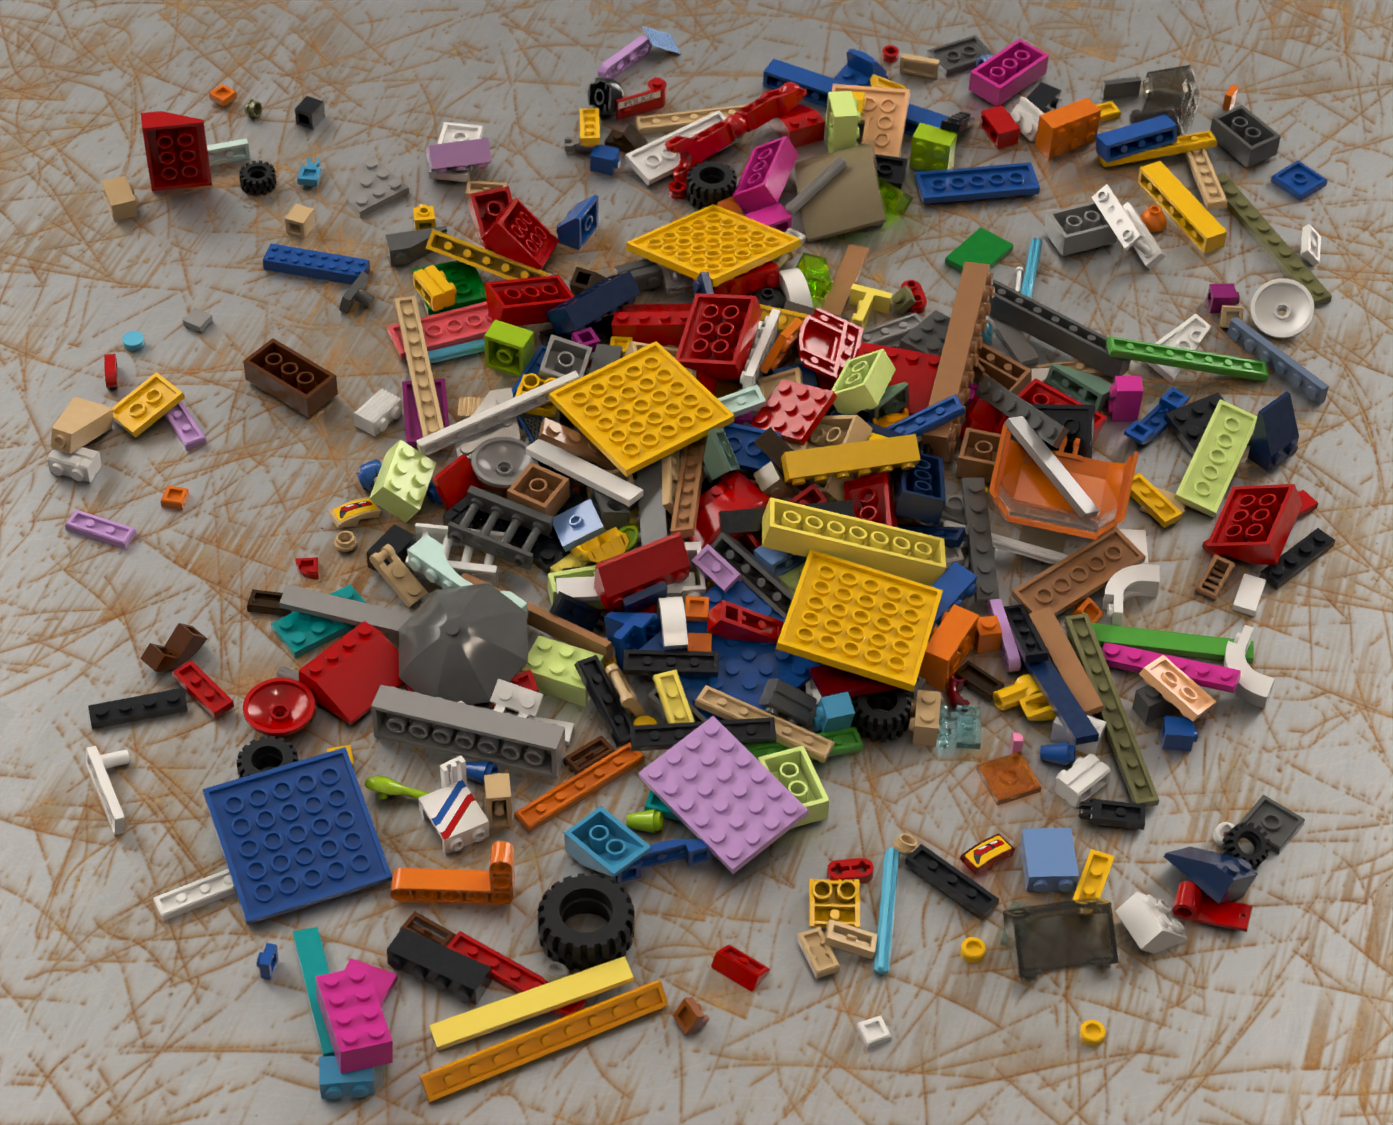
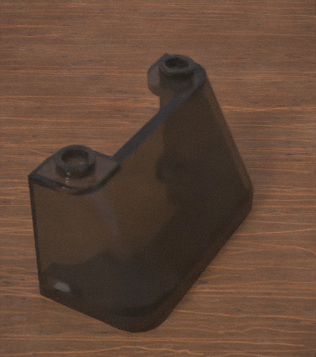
M1191 65L1147 72L1145 80H1143V89L1147 92L1148 97L1142 112L1139 109L1132 111L1129 116L1130 124L1166 114L1177 124V136L1188 135L1201 100L1200 88Z
M1092 897L1003 911V920L1016 976L1022 978L1023 981L1037 979V975L1041 974V971L1085 964L1093 965L1097 970L1111 968V964L1119 963L1112 904L1107 900Z

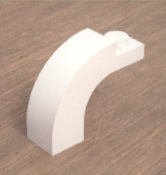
M793 268L779 271V286L776 287L782 289L785 299L813 307L810 291L801 270Z
M1132 565L1121 569L1110 578L1106 585L1102 609L1107 610V617L1111 618V625L1121 626L1123 602L1128 598L1134 596L1157 597L1160 583V565Z
M682 596L658 598V615L661 620L664 650L687 648L688 636Z
M1245 625L1242 633L1237 632L1234 642L1228 641L1224 667L1241 670V677L1235 693L1245 701L1265 709L1275 678L1256 672L1247 663L1245 655L1251 643L1254 628Z

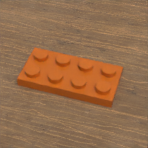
M796 318L780 333L759 370L767 374L771 369L775 370L789 356L793 349L791 345L798 340L799 329L803 321Z

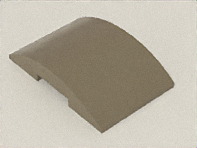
M873 141L800 160L795 163L798 194L838 157H842L847 164L842 171L800 208L808 243L886 222Z

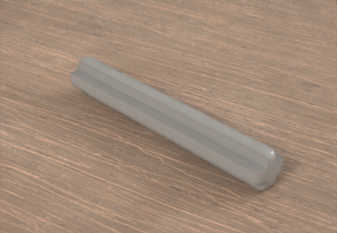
M838 157L785 206L786 211L790 215H794L846 167V161L842 157Z

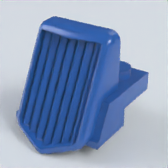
M849 49L846 52L847 64L834 77V79L855 86L871 87L870 78L873 74L888 79V76H886L887 71L876 59L856 49Z
M610 612L604 617L606 636L611 641L612 646L615 647L617 665L622 672L624 649L639 650L662 630L660 616L656 613Z

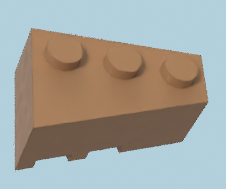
M982 343L981 350H977L979 355L978 365L973 367L974 378L979 384L984 376L987 375L1018 395L1031 383L1032 370L985 343Z

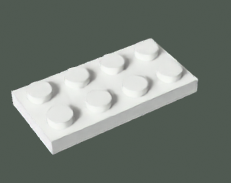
M444 122L438 144L481 139L483 126ZM467 166L468 170L456 171L455 168L447 169V173L436 174L435 170H429V178L467 182L470 179L473 166Z

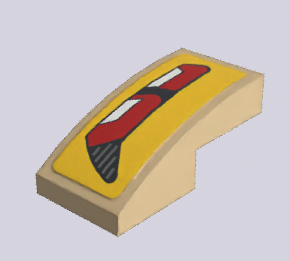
M364 497L336 506L329 510L328 515L337 528L354 527L358 525L360 519L378 518L381 509L377 504L369 500L370 497Z

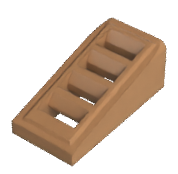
M1214 554L1195 592L1216 601L1231 577L1235 563ZM1217 568V569H1219V570L1225 572V574L1220 573V572H1218V571H1216V570H1214V569ZM1211 574L1216 575V576H1218V577H1220V578H1222V579L1219 580V579H1217V578L1211 576ZM1207 580L1217 583L1218 586H1215L1207 582ZM1205 585V586H1207V587H1209V588L1215 590V592L1213 593V592H1211V591H1209V590L1203 588V586Z

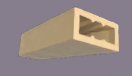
M76 396L73 397L52 427L51 448L71 454L112 429L113 408Z

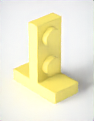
M853 283L850 290L849 304L858 307L857 314H853L851 323L865 329L873 310L889 314L893 293Z

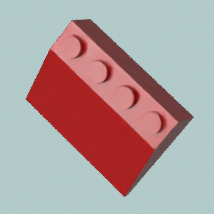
M163 111L141 113L151 190L159 191L212 185L204 120Z
M517 198L499 213L481 238L484 241V245L496 254L538 270L544 266L559 242Z
M696 293L675 359L683 367L719 379L740 380L741 373L745 370L746 361L749 357L762 314L757 297Z
M692 303L623 304L618 311L614 312L611 324L612 334L619 337H633L634 342L646 344L657 341L660 345H679Z
M865 342L861 343L858 357L880 349L885 350L896 369L888 386L907 382L909 385L910 404L904 407L908 409L909 416L928 408L941 358L940 355Z
M1295 484L1233 486L1206 545L1207 549L1255 565L1277 564L1302 506Z
M363 621L299 669V681L311 690L315 701L350 725L371 710V705L380 685L399 688L404 684L399 679V651L381 631L366 621Z

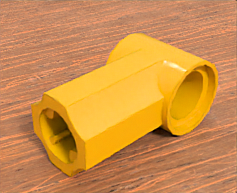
M1026 674L1019 677L1013 685L993 692V699L997 709L1005 711L1020 705V699L1041 691L1031 675Z

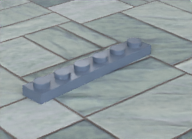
M1235 317L1230 320L1227 336L1260 361L1265 362L1268 367L1318 405L1325 402L1329 388L1326 383L1239 318Z

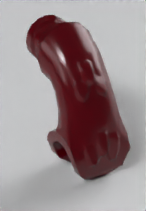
M952 673L946 693L949 703L953 709L959 708L961 711H967L970 703L958 693L963 690L966 678L958 680L956 679L957 674Z

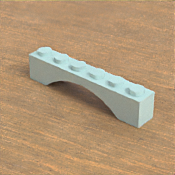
M426 534L407 549L409 566L443 589L474 585L454 571L445 556L443 545ZM500 591L526 611L528 619V603L511 591Z

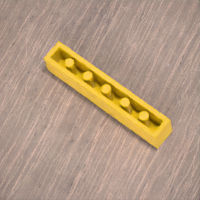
M1161 161L1140 167L1137 183L1204 254L1224 247L1227 236L1226 229Z
M432 229L426 245V249L507 280L552 275L435 229Z
M916 434L784 452L781 456L785 483L792 482V485H802L806 483V480L814 479V482H823L828 480L827 477L836 476V479H845L850 477L849 474L858 473V476L870 475L871 471L876 470L883 473L891 472L893 468L901 467V470L915 468L914 465L920 461Z

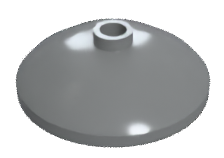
M496 437L486 440L476 447L472 454L471 465L474 474L482 482L498 488H510L531 462L538 465V460L526 455V447L529 446L527 443L511 437Z

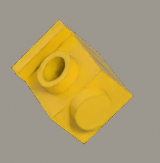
M421 204L413 208L415 230L436 227L433 206ZM431 223V226L419 227V224Z

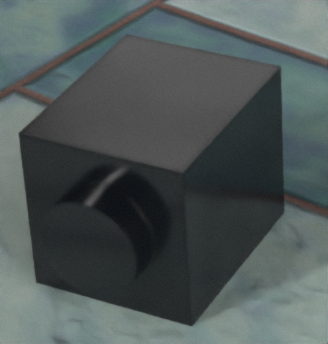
M306 96L295 108L296 124L314 130L325 117L324 101Z

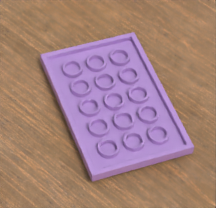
M714 716L638 773L639 778L708 847L732 874L809 815L808 809Z

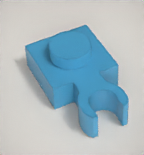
M311 157L307 159V166H301L297 178L298 185L318 187L322 174L320 158L317 159V162L312 163Z

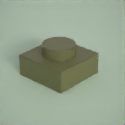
M906 285L892 296L894 309L900 315L916 303L911 289Z

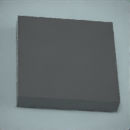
M1263 795L1240 821L1239 825L1242 822H1247V825L1252 822L1255 823L1254 828L1258 825L1262 827L1260 832L1266 831L1268 835L1264 838L1265 840L1270 839L1271 842L1267 846L1271 847V850L1279 855L1304 825L1305 819Z

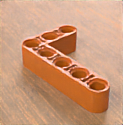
M506 841L493 843L491 846L489 871L425 868L395 869L392 874L390 896L394 900L402 902L509 904L513 901L514 847Z

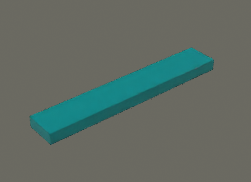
M318 927L292 931L322 1057L335 1056L316 998V976L329 974Z

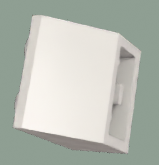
M1136 892L1115 911L1141 950L1155 954L1183 943L1188 939L1183 932V925L1171 915V908L1163 899L1158 900L1149 894L1144 895Z

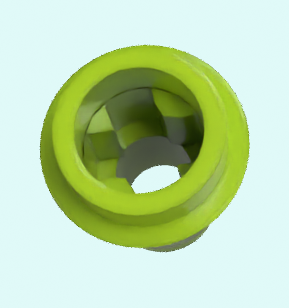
M652 809L627 814L626 825L628 828L656 833L663 829L662 811Z

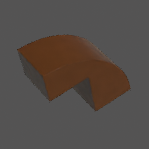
M178 623L165 646L149 643L140 659L155 672L169 671L193 657L208 638L195 627Z

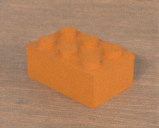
M1084 98L1039 115L1035 147L1050 159L1095 142L1101 110L1089 98Z
M955 604L949 612L946 611L943 614L940 626L934 627L920 667V676L926 679V684L942 691L946 690L951 674L961 667L975 646L978 614Z

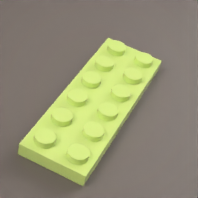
M1220 399L1173 499L1214 518L1254 431L1257 416Z

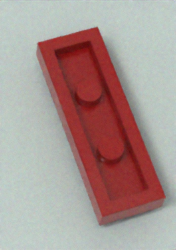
M192 660L172 671L173 678L214 719L234 707L233 700Z

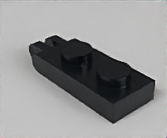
M560 591L558 592L549 611L550 613L593 632L594 628L602 631L603 626L597 624L598 620L604 622L601 610Z
M1090 799L1089 802L1079 803L1078 816L1081 819L1088 820L1090 824L1144 830L1146 805Z

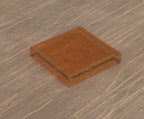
M1021 752L977 764L976 770L997 806L1041 792V785Z

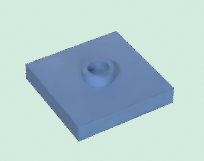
M591 499L555 516L553 519V526L565 552L606 532Z

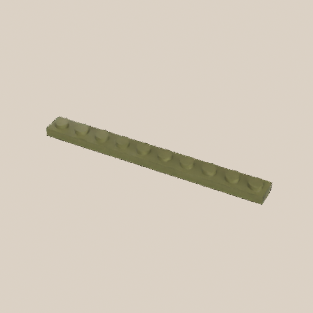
M1225 173L1217 175L1227 199L1229 211L1287 278L1301 283L1308 289L1312 295L1314 307L1331 302L1332 295L1230 178Z
M1087 613L1065 616L1064 623L1076 655L1103 704L1104 711L1098 713L1101 720L1106 722L1105 732L1132 803L1145 804L1146 807L1157 806L1159 804V797Z

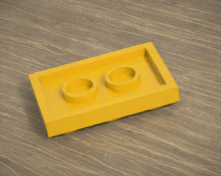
M156 372L112 407L113 420L136 438L185 399L182 391Z

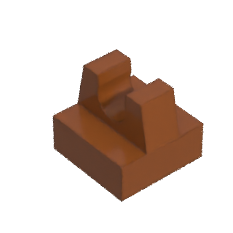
M692 997L684 998L673 1014L674 1019L685 1035L694 1034L696 1029L705 1026L709 1021V1017L701 1011V1005L696 1003Z

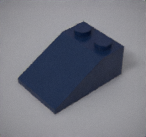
M1286 391L1258 411L1247 458L1267 472L1275 466L1278 467L1288 456H1293L1298 449L1299 432L1289 392Z
M1191 846L1167 852L1163 856L1218 904L1243 897L1258 874L1252 869L1251 864L1244 859Z

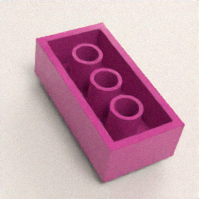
M1019 38L970 72L968 90L998 107L1047 73L1049 55Z
M787 136L754 148L732 196L745 214L779 202V198L799 155Z
M367 966L316 976V998L340 1073L343 1074L393 1063V1041Z

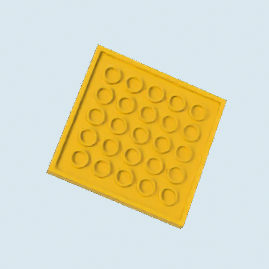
M715 204L626 242L627 251L649 259L651 262L663 265L665 268L677 271L679 274L689 276L693 280H696L701 272H709L712 287H717L727 280H732L742 273H747L755 267L762 266L770 260H775L779 256L801 247L800 238Z
M657 341L549 393V400L626 477L707 436L709 430L723 428L733 423L735 415Z
M810 549L776 649L913 692L943 590Z

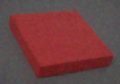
M467 455L459 456L432 478L447 511L467 495L471 485L483 490L472 470V465Z

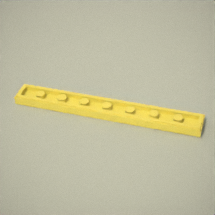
M625 956L439 1021L429 1025L436 1048L440 1051L634 982V977Z

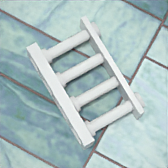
M1108 184L1092 196L1095 204L1123 247L1128 250L1133 246L1146 267L1151 269L1165 257L1134 207L1129 202L1122 206Z
M424 523L415 524L416 541H419L426 534L443 545L447 560L452 545L465 547L461 562L448 560V563L457 574L461 576L463 573H467L497 587V566L493 565L495 556L486 553L484 564L470 563L474 548L449 539L448 526ZM471 529V530H474V531L479 532V533H480V531H481V530H478V529ZM491 531L489 537L501 541L505 532ZM407 556L405 565L415 578L428 580L422 573L414 571L409 566Z

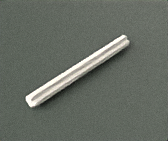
M945 520L943 524L944 527H965L966 530V525ZM991 533L994 548L1053 565L1069 556Z

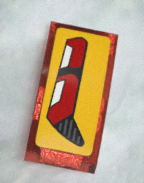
M996 834L971 847L959 859L977 875L992 870L995 862L1012 857L1015 848L1000 834Z

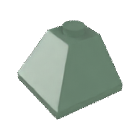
M907 382L887 386L879 405L871 410H863L869 413L868 421L872 423V418H876L878 421L885 415L898 413L910 404L909 385Z
M716 428L709 430L703 458L705 463L703 469L708 478L711 477V480H718L721 476L734 473L741 468L724 429Z

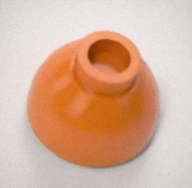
M1152 205L1140 215L1149 232H1159L1165 229L1167 224L1166 216L1159 206Z

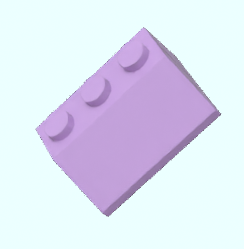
M488 138L428 145L426 148L430 171L435 170L436 174L447 173V169L455 168L456 171L468 170L467 166H475V169L487 168V164L492 162Z

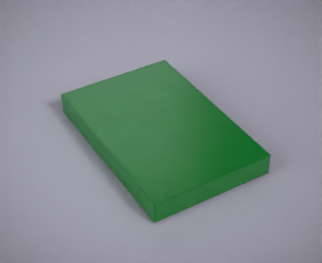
M980 227L945 257V264L960 272L963 270L964 262L990 264L991 270L1013 250L1014 244Z

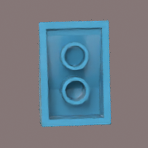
M602 806L564 832L565 848L570 856L581 865L612 877L617 876L651 850L649 844Z

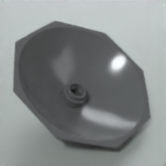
M489 583L436 590L399 628V679L415 692L423 695L440 697L454 702L463 701L467 705L490 702L498 679L510 682L528 662L527 612Z

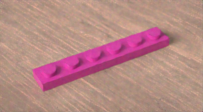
M1105 642L1102 648L1108 667L1140 673L1144 667L1164 655L1197 685L1234 693L1241 677V670L1107 642Z

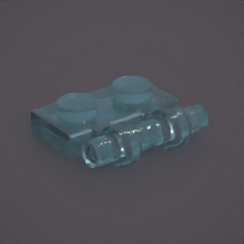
M957 705L956 712H949L947 706H941L939 715L940 729L937 740L940 741V747L946 749L949 747L950 740H956V748L980 749V706ZM956 724V729H950L949 725Z

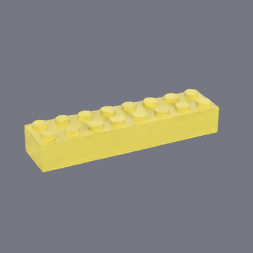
M770 497L762 517V547L807 557L810 549L928 586H932L946 570L945 542L943 538Z

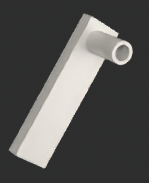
M96 746L86 748V766L113 834L124 833L125 817L106 768L129 764L128 751L121 750L100 755Z

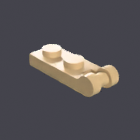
M386 544L379 553H374L369 557L372 565L408 608L427 595L428 592L396 555L394 548L390 544ZM385 559L390 562L388 566L384 563Z

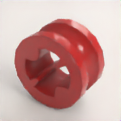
M893 45L885 46L882 49V59L886 62H896L899 59V49Z
M681 180L670 182L669 196L674 199L684 198L686 196V183Z

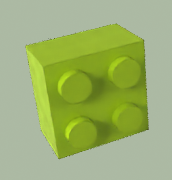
M919 123L912 136L909 168L921 171L951 169L954 164L957 132Z
M495 320L484 335L485 367L520 377L534 356V332Z

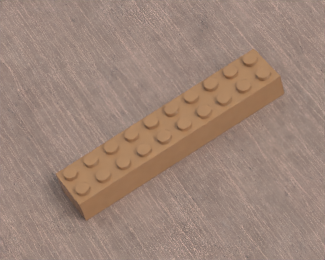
M964 262L928 407L956 394L966 412L964 404L970 398V388L968 387L974 381L973 367L978 365L979 355L977 350L982 348L983 337H981L982 332L985 333L987 327L985 317L990 315L991 303L989 301L994 298L995 286H992L994 274L990 273V264ZM965 414L922 434L923 444H930L934 456L943 458L944 462H951L952 454H956V437L961 435L962 424L960 420L965 418Z

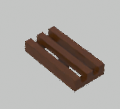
M601 735L564 757L563 764L569 766V770L575 772L576 775L616 750ZM584 755H586V757H584V758H582L581 760H579V761H577L576 763H574V761H576V760H578L579 758H581V757H583Z
M416 911L400 927V930L403 927L445 947L456 935ZM416 921L417 923L423 925L426 928H422L413 922ZM432 931L444 937L445 939L443 940L442 938L434 935Z

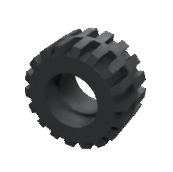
M703 161L701 164L697 163L687 173V200L699 210L712 204L717 205L719 201L733 196L737 186V175L734 169L730 168L727 164L724 165L723 162Z
M896 689L852 697V705L855 711L851 723L852 727H856L858 733H862L861 737L865 739L867 737L871 738L870 741L876 742V740L886 742L888 739L893 741L896 739V736L901 737L903 731L908 729L910 720L911 698H909L908 691ZM874 709H883L886 710V712H880Z
M264 736L259 737L260 740L257 741L254 739L250 741V745H244L242 747L243 751L238 754V776L242 778L263 772L262 769L267 767H280L299 761L297 751L290 742L285 743L283 738L275 739V736L265 738Z

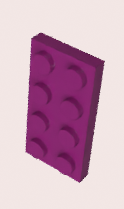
M445 378L433 379L443 426L446 428L449 426ZM402 381L406 440L408 445L418 448L416 440L423 437L411 381Z

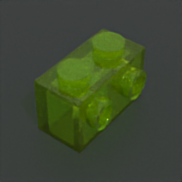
M878 177L883 204L887 205L885 209L894 215L897 212L904 215L914 197Z
M803 252L796 268L800 269L803 273L811 297L824 299L827 291L829 292L832 287L827 260L824 257Z

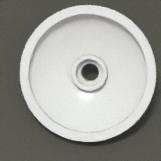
M1274 279L1263 284L1256 291L1251 301V316L1254 324L1261 332L1273 338L1285 339L1300 334L1309 326L1314 315L1312 295L1304 285L1292 279ZM1280 311L1286 312L1284 316H1280L1278 313Z

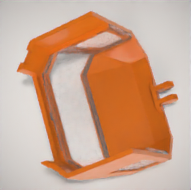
M1003 424L989 488V496L1006 522L1091 540H1098L1124 523L1139 452L1134 451L1133 456L1128 457L1127 463L1106 462L1077 455L1080 444L1079 438L1074 440L1072 454L1064 452L1067 436L1061 443L1059 451L1051 450L1100 510L1097 516L1081 519L1019 442L1010 440L1011 432L1007 430L1008 425Z

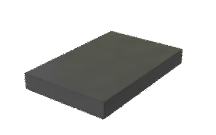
M976 35L927 50L929 58L939 60V70L946 77L975 68L976 61L981 55H994Z

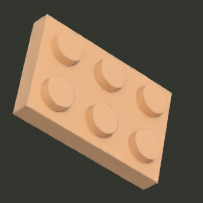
M1164 655L1144 667L1139 674L1149 686L1159 691L1167 702L1176 706L1184 717L1195 721L1210 710L1217 702Z

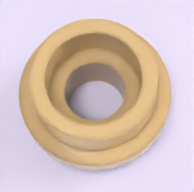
M341 531L337 534L334 545L339 551L348 552L357 546V539L352 532Z
M901 833L895 838L893 845L900 854L908 856L917 848L918 842L914 836Z

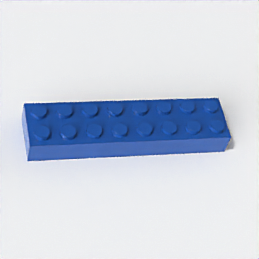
M272 243L263 258L264 270L351 285L362 272L368 274L370 271V263L366 259Z

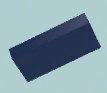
M661 581L623 598L622 611L635 613L658 603V598L667 597L668 587L664 581Z

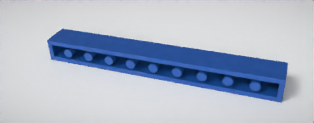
M776 59L771 61L763 73V87L773 90L780 88L784 83L794 82L800 88L806 89L807 95L803 100L826 108L828 92H832L833 84L852 85ZM909 103L904 134L913 136L919 123L940 128L942 120L949 116Z

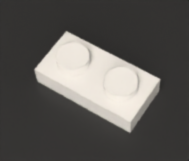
M1308 224L1302 228L1300 253L1304 260L1315 266L1320 263L1321 236Z

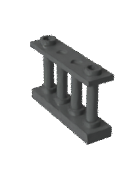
M471 485L467 491V506L470 507L459 525L449 522L448 538L456 543H462L511 562L518 567L531 570L533 566V553L530 551L540 534L550 536L553 530L554 517ZM478 510L490 514L480 533L468 529ZM498 518L511 522L501 541L489 537ZM519 526L532 530L522 549L509 544Z

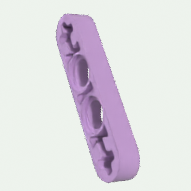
M644 35L639 36L603 62L598 69V77L613 79L646 55L652 47L648 37Z
M1001 599L988 600V616L997 615L1002 630L1000 653L1007 672L1020 671V655Z

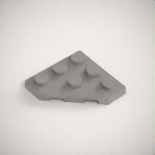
M372 157L357 165L348 199V208L361 218L409 194V187L377 159Z
M512 388L489 391L472 416L512 399ZM517 416L455 443L456 458L461 455H467L468 459L471 460L476 447L492 438L511 437L521 440Z

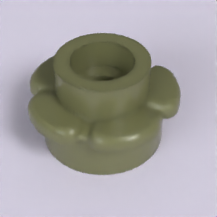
M254 99L249 100L244 108L245 113L248 114L247 116L250 119L259 117L262 113L261 103L254 101Z

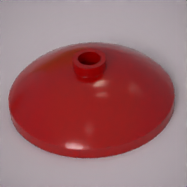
M291 678L265 680L254 686L248 692L243 702V714L247 724L255 731L268 736H285L301 730L310 722L315 712V699L311 690L302 682Z

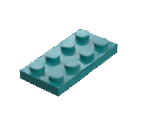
M351 584L329 594L366 603ZM297 611L271 623V630L294 658L357 627L356 625Z

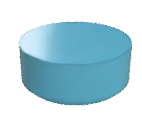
M138 331L127 332L122 337L123 346L129 351H136L144 346V336Z

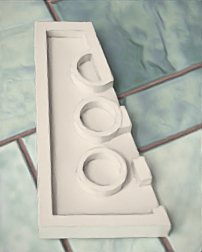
M1194 314L1154 344L1196 350L1208 334L1211 326L1200 316ZM1147 363L1171 384L1182 370V368Z

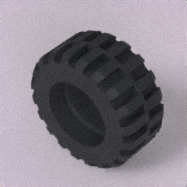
M585 873L577 874V877L573 878L570 875L563 878V882L557 881L551 886V890L548 889L542 896L543 900L539 902L537 914L539 942L547 957H553V962L565 965L568 970L579 969L581 972L626 955V951L631 948L634 937V905H632V899L629 894L624 893V888L618 883L614 885L612 879L608 877L603 879L600 878L599 874L593 873L592 876H585ZM582 913L596 914L608 922L604 927L593 932L575 931L564 924L572 916Z

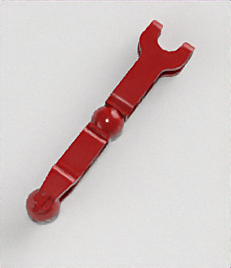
M794 82L784 83L780 88L762 93L760 98L744 106L733 115H729L725 121H720L691 138L674 136L665 143L667 152L680 154V162L673 169L674 179L687 180V173L691 167H695V164H701L706 158L730 145L736 139L743 137L746 132H751L772 119L790 112L807 95L806 89L800 88Z

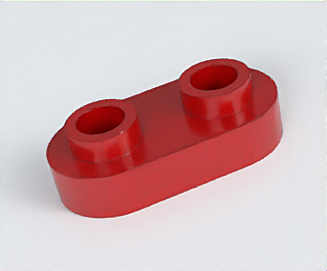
M915 280L904 281L901 284V288L905 285L909 287L916 301L908 311L917 314L923 313L927 307V299L920 283Z

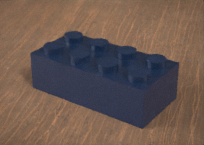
M629 270L608 276L547 311L546 315L556 335L565 333L568 336L573 332L586 329V325L590 323L595 324L601 321L603 315L607 313L610 315L618 311L619 306L635 301L634 297L641 292Z
M919 453L920 461L914 465L915 468L901 470V467L893 469L895 514L905 519L913 518L927 524H939L946 503L943 458Z

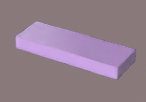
M182 401L163 415L186 451L206 443L205 436Z
M75 510L65 524L67 531L123 549L127 548L137 534L136 528L79 510Z

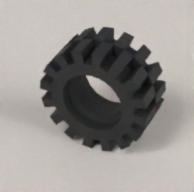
M259 160V163L252 161V164L248 162L246 166L243 165L241 170H239L240 186L246 194L250 192L252 196L254 193L257 196H260V193L266 195L267 191L272 192V188L275 189L277 185L275 168H273L272 164L269 165V162L264 164L261 160Z
M1242 822L1240 825L1234 826L1223 838L1222 842L1225 843L1222 845V849H1226L1223 854L1244 859L1254 869L1269 856L1267 853L1271 851V847L1267 845L1271 842L1270 839L1265 840L1264 838L1268 835L1266 831L1260 832L1262 827L1258 825L1254 828L1255 823L1250 822L1247 825V822ZM1240 838H1246L1253 844V854H1246L1240 849L1238 844Z

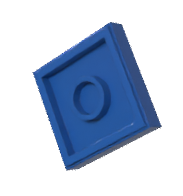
M1299 160L1271 177L1272 183L1299 201L1326 186L1328 181Z

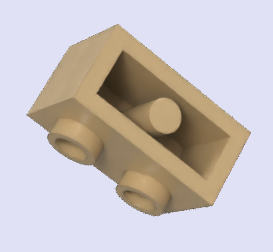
M917 690V698L911 701L910 713H915V717H910L909 731H913L912 744L936 747L941 692Z

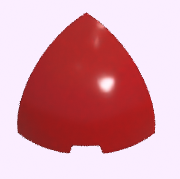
M975 394L965 414L966 422L961 429L960 438L963 440L966 428L1001 434L1003 424L1010 417Z

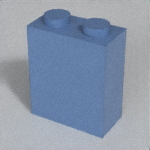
M1071 828L1022 829L1019 844L1026 892L1076 891L1079 874Z

